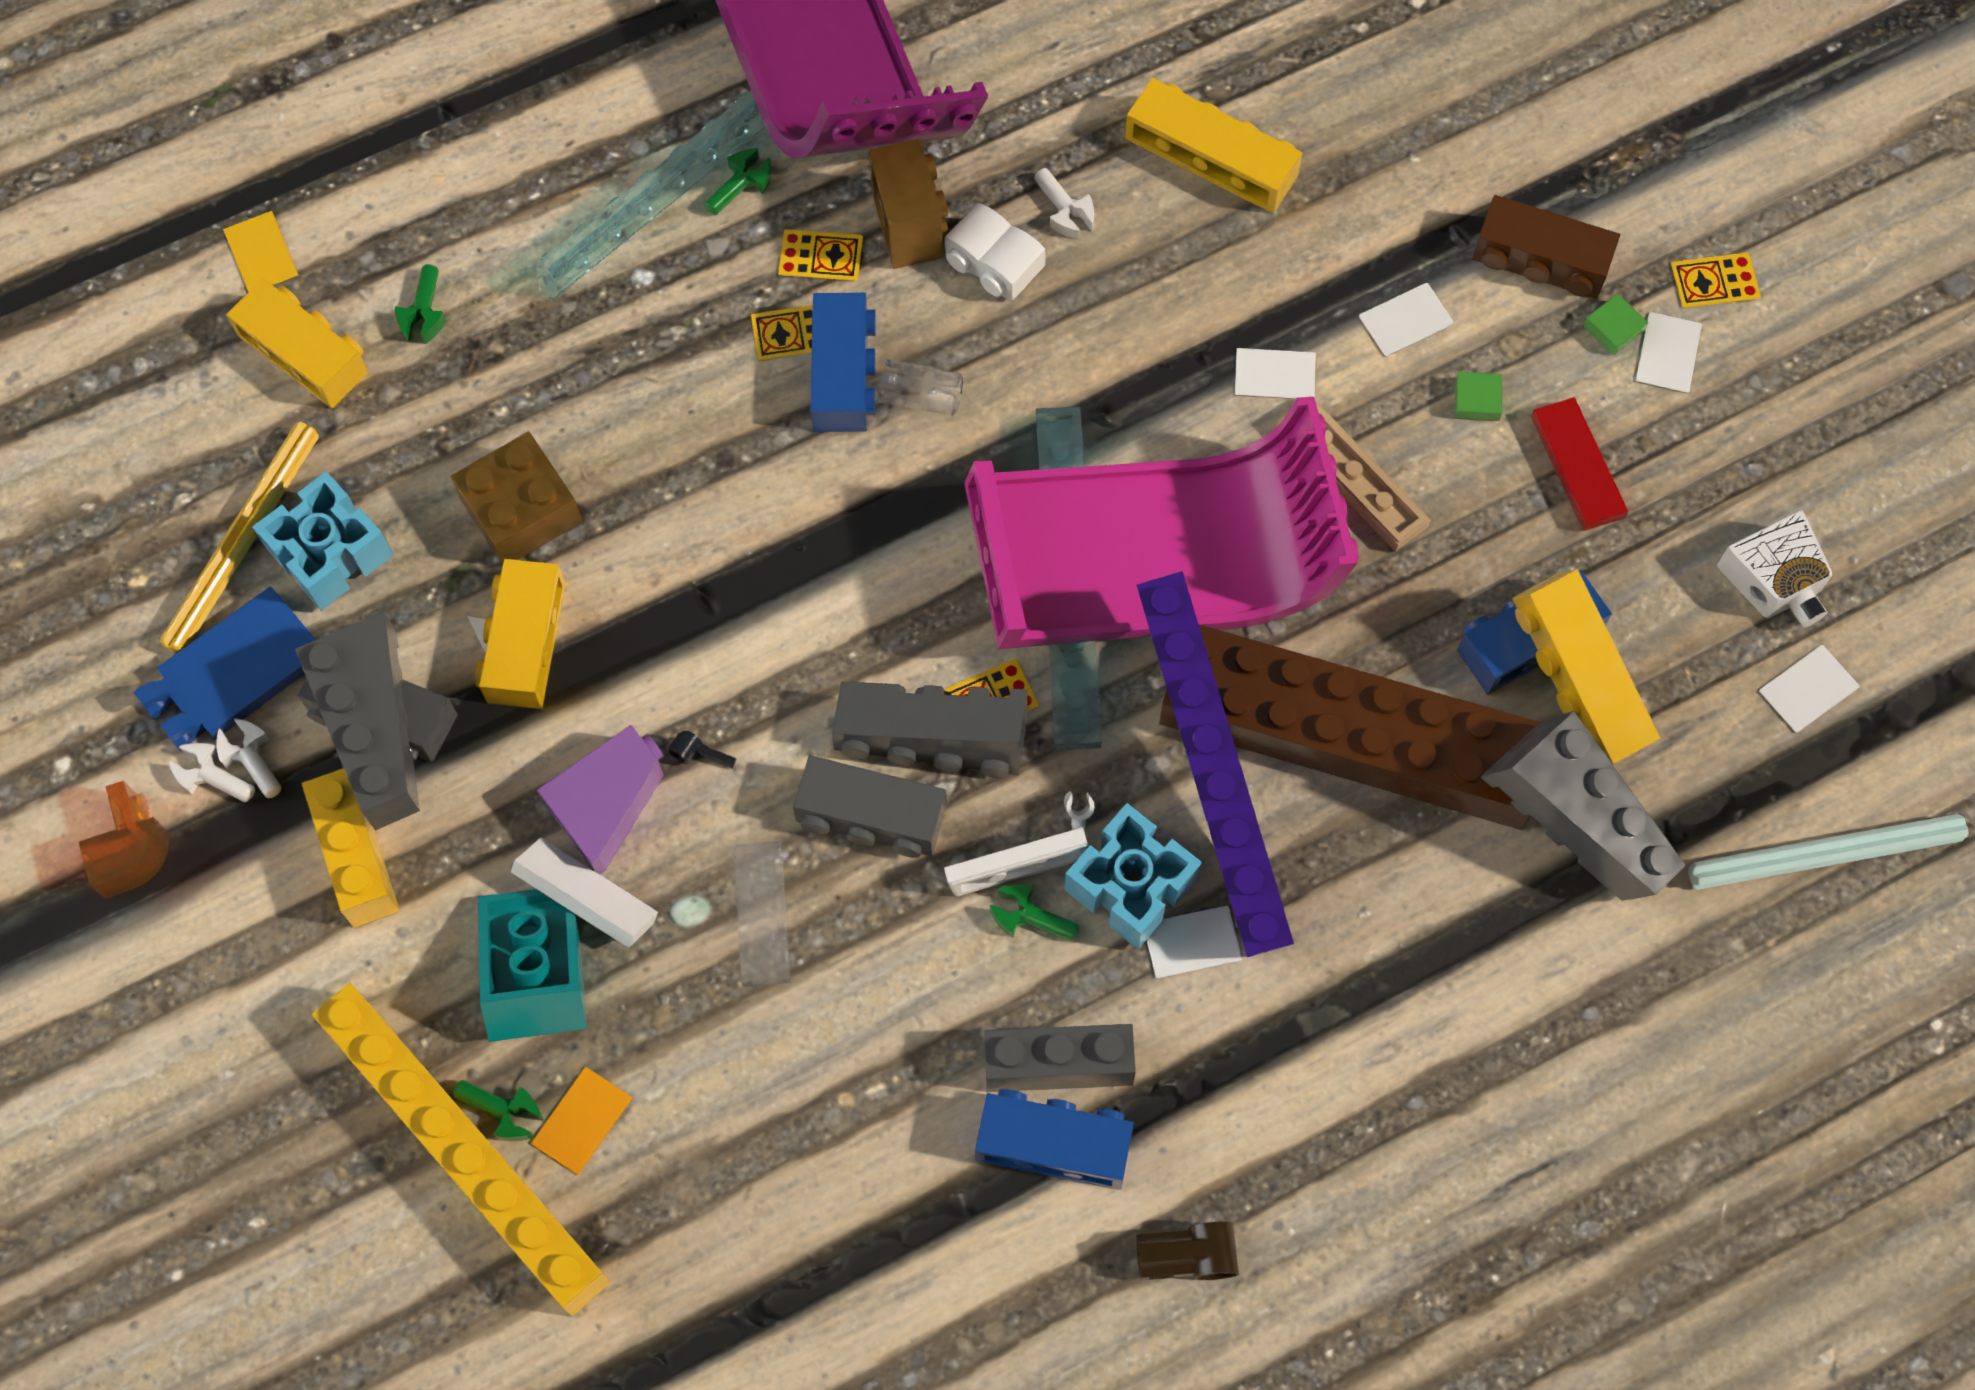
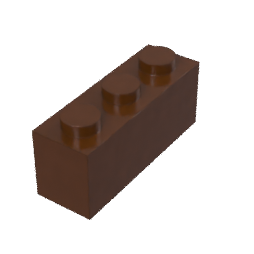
M1494 194L1472 260L1481 262L1490 269H1503L1525 276V278L1535 283H1547L1566 289L1576 296H1589L1598 299L1621 234Z

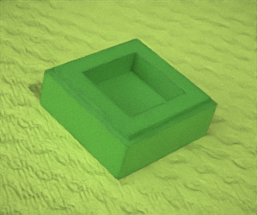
M1617 293L1588 316L1583 326L1615 355L1644 332L1649 322Z
M1457 372L1455 378V418L1500 421L1502 415V374Z

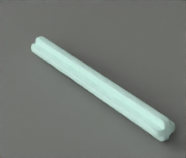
M1954 814L1693 862L1688 868V875L1692 887L1700 890L1962 842L1969 832L1965 818L1962 815Z

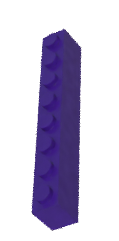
M1183 571L1137 584L1138 593L1246 956L1251 957L1294 944Z

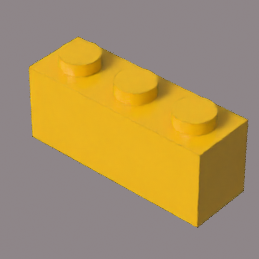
M263 278L226 316L238 337L333 409L369 373L361 357L364 354L363 349L347 334L339 337L334 333L331 324L319 312L312 310L308 313L300 307V301L289 289L284 286H280L277 289Z
M504 559L501 575L496 574L492 583V600L495 602L493 617L488 616L486 618L483 630V640L487 644L485 659H479L475 669V685L480 688L488 704L536 709L543 708L566 584L559 564Z
M344 768L303 782L302 787L341 913L356 928L400 912L375 830L361 812Z

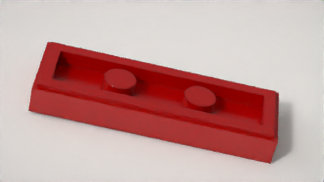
M1575 397L1534 409L1531 419L1583 531L1626 518L1629 511Z

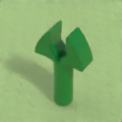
M758 148L746 149L727 158L729 169L734 171V175L705 202L706 210L712 215H717L740 192L748 187H755L764 194L772 174L770 157L761 164L760 168L747 171L750 166L760 159Z
M426 264L422 266L414 304L408 308L395 307L398 325L408 343L411 338V328L415 323L419 322L421 317L424 320L421 330L424 344L431 341L446 322L442 311H433L431 309L439 274L438 268L434 265Z
M1012 884L997 888V896L1013 900L1019 907V910L1010 913L990 905V913L993 919L1010 937H1014L1017 927L1026 924L1069 941H1073L1079 933L1078 923L1034 906L1030 898L1033 894V885Z
M460 1080L454 1087V1098L497 1119L499 1126L494 1132V1136L498 1140L512 1142L529 1140L535 1137L532 1132L515 1126L510 1113L528 1112L533 1117L544 1121L539 1107L522 1087L518 1088L515 1097L506 1100L465 1080Z

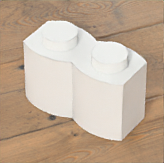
M977 203L944 238L945 253L949 264L960 273L968 272L979 277L984 289L996 297L1001 295L1013 301L1046 265L1045 248L1036 239L1023 230L1011 226L1001 215L981 203Z

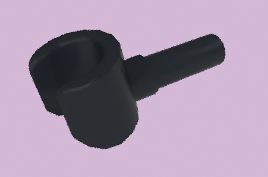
M690 731L678 733L669 745V754L686 765L695 754L733 769L737 760L735 757L709 748Z

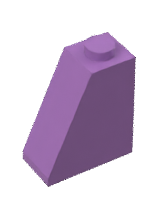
M632 725L537 789L551 815L593 871L598 874L606 871L664 776L658 761L663 757L661 750L648 733L640 737Z

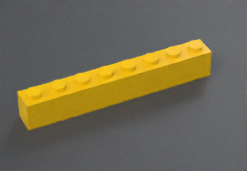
M351 982L311 1014L567 1313L572 1317L576 1315L611 1283Z

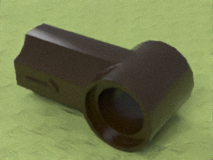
M1224 1221L1207 1222L1192 1225L1188 1228L1189 1230L1136 1235L1140 1281L1194 1276L1195 1280H1219L1238 1276L1239 1268L1233 1223Z

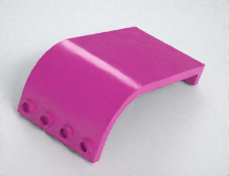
M1314 396L1297 397L1280 424L1260 440L1238 450L1213 457L994 473L992 460L974 461L964 484L998 649L1151 636L1136 585L1183 571L1198 624L1217 630L1249 627L1281 619L1318 603L1335 591L1356 566L1358 561V545L1356 540L1350 536L1346 521L1347 503L1345 498L1339 494L1335 479L1337 473L1336 461L1333 455L1328 452L1325 440L1326 423L1323 415L1318 413Z

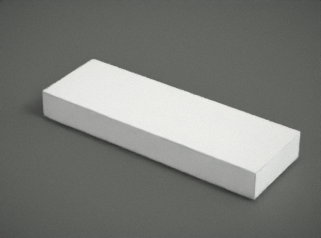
M1083 827L944 867L954 896L958 897L1075 863L1089 846Z
M542 837L514 860L511 873L628 948L655 922L658 911Z

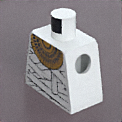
M1802 510L1728 546L1717 564L1720 571L1763 617L1771 618L1790 608L1800 624L1805 628L1818 622L1828 613L1816 595L1822 591L1832 577V570Z

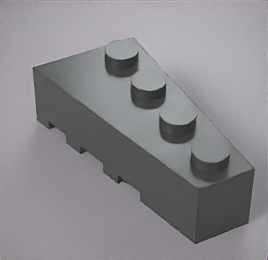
M841 681L832 729L834 750H839L843 755L855 759H865L869 755L887 757L890 762L899 765H913L915 761L933 763L936 768L949 772H957L961 768L980 770L983 775L992 778H1005L1008 774L1019 775L1027 724V690L1011 689L1009 698L989 696L990 690L988 688L969 687L968 694L959 696L951 695L942 686L924 685V687L917 688L915 693H906V689L900 684Z
M1574 711L1541 721L1481 776L1492 788L1499 787L1512 798L1510 804L1523 815L1530 814L1547 829L1546 835L1558 846L1565 845L1579 857L1578 863L1621 901L1658 894L1686 866Z

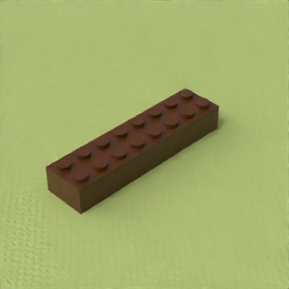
M1199 624L1235 747L1522 830L1530 814L1523 815L1510 804L1512 798L1499 787L1492 788L1481 776L1540 722ZM1166 690L1159 725L1179 730L1168 690Z

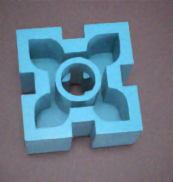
M327 471L297 493L302 502L288 512L283 505H280L253 526L254 531L266 550L288 574H292L299 587L320 611L350 590L346 582L349 576L359 570L366 577L394 555L382 532L360 508L355 509L348 494Z
M1126 803L1102 831V850L1099 852L1090 845L1065 873L1064 891L1093 914L1102 905L1110 912L1108 926L1136 949H1139L1162 923L1166 906L1163 902L1166 900L1173 907L1180 902L1198 881L1202 862L1174 839H1171L1165 847L1155 840L1157 826ZM1126 872L1131 877L1133 872H1137L1141 875V879L1136 882L1128 881L1124 878V873Z

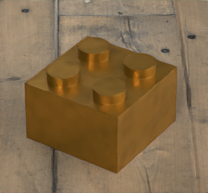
M920 138L869 149L872 196L892 268L897 269L943 258V241L948 234L945 219L948 216V208L943 190L937 191L934 180H937V170L933 155L924 154Z
M530 431L450 476L460 500L502 564L504 559H521L583 522L574 497Z

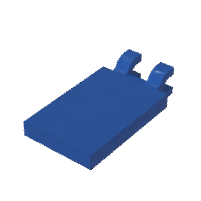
M270 586L156 669L163 677L162 680L148 682L133 693L153 719L167 710L173 702L176 703L183 713L172 716L160 726L181 752L182 750L179 746L193 743L205 731L214 740L217 739L219 729L225 733L237 724L234 719L243 720L303 676L305 673L295 649L316 639Z

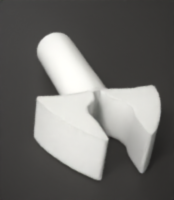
M1047 168L1040 169L1035 174L1034 180L1058 209V213L1050 216V227L1066 237L1079 240L1080 229L1069 218L1070 214H1072L1074 217L1082 218L1092 232L1094 226V206L1090 195L1088 194L1080 200L1071 199Z
M234 719L245 734L243 740L244 748H240L238 745H231L226 735L219 729L217 734V753L224 767L228 768L234 762L242 763L266 798L277 796L282 787L258 753L260 745L270 740L265 732L250 722Z
M191 743L179 746L184 754L198 759L201 769L193 768L186 770L180 765L169 761L175 778L190 795H193L199 784L208 783L243 802L250 801L254 796L255 787L215 766L214 760L217 758L218 753L214 745Z

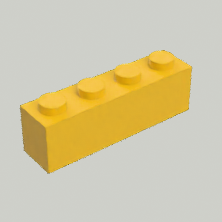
M1153 77L1128 112L1126 118V140L1273 214L1299 175L1303 152L1297 150L1291 143L1282 139L1277 140L1259 131L1250 122L1239 121L1221 112L1215 105L1209 102H1201L1183 93L1177 86L1170 83L1165 84Z
M1578 569L1557 573L1512 597L1517 607L1515 610L1516 620L1522 630L1530 634L1538 650L1536 652V660L1540 668L1547 676H1551L1558 691L1556 699L1560 709L1564 714L1572 711L1576 713L1612 764L1660 739Z

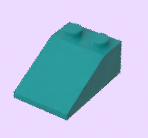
M538 889L479 896L480 1006L489 1042L587 1029L585 987L577 915Z

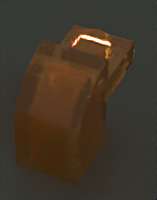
M125 781L105 786L116 829L79 841L89 885L104 899L135 889L148 882L162 867L169 848L168 831L154 817H151L150 808L143 793L136 794Z

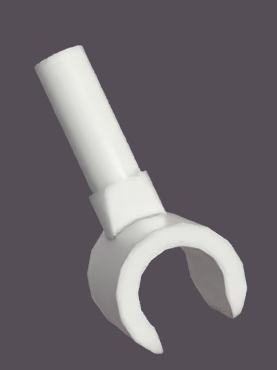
M1071 791L1065 795L1064 807L1072 818V830L1081 827L1084 830L1086 819L1094 812V801L1088 792L1086 794V807L1081 811L1071 809Z

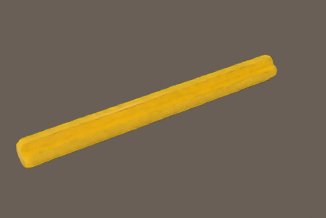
M297 422L269 464L161 636L160 643L168 651L177 654L194 639L258 535L254 531L253 526L275 509L318 440V433L310 425Z

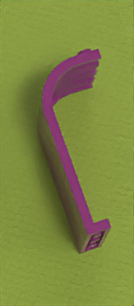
M715 0L767 131L777 147L791 158H806L868 150L920 138L921 143L958 138L971 128L988 98L983 82H975L970 91L954 93L951 85L946 87L943 94L940 87H935L931 96H924L884 0Z

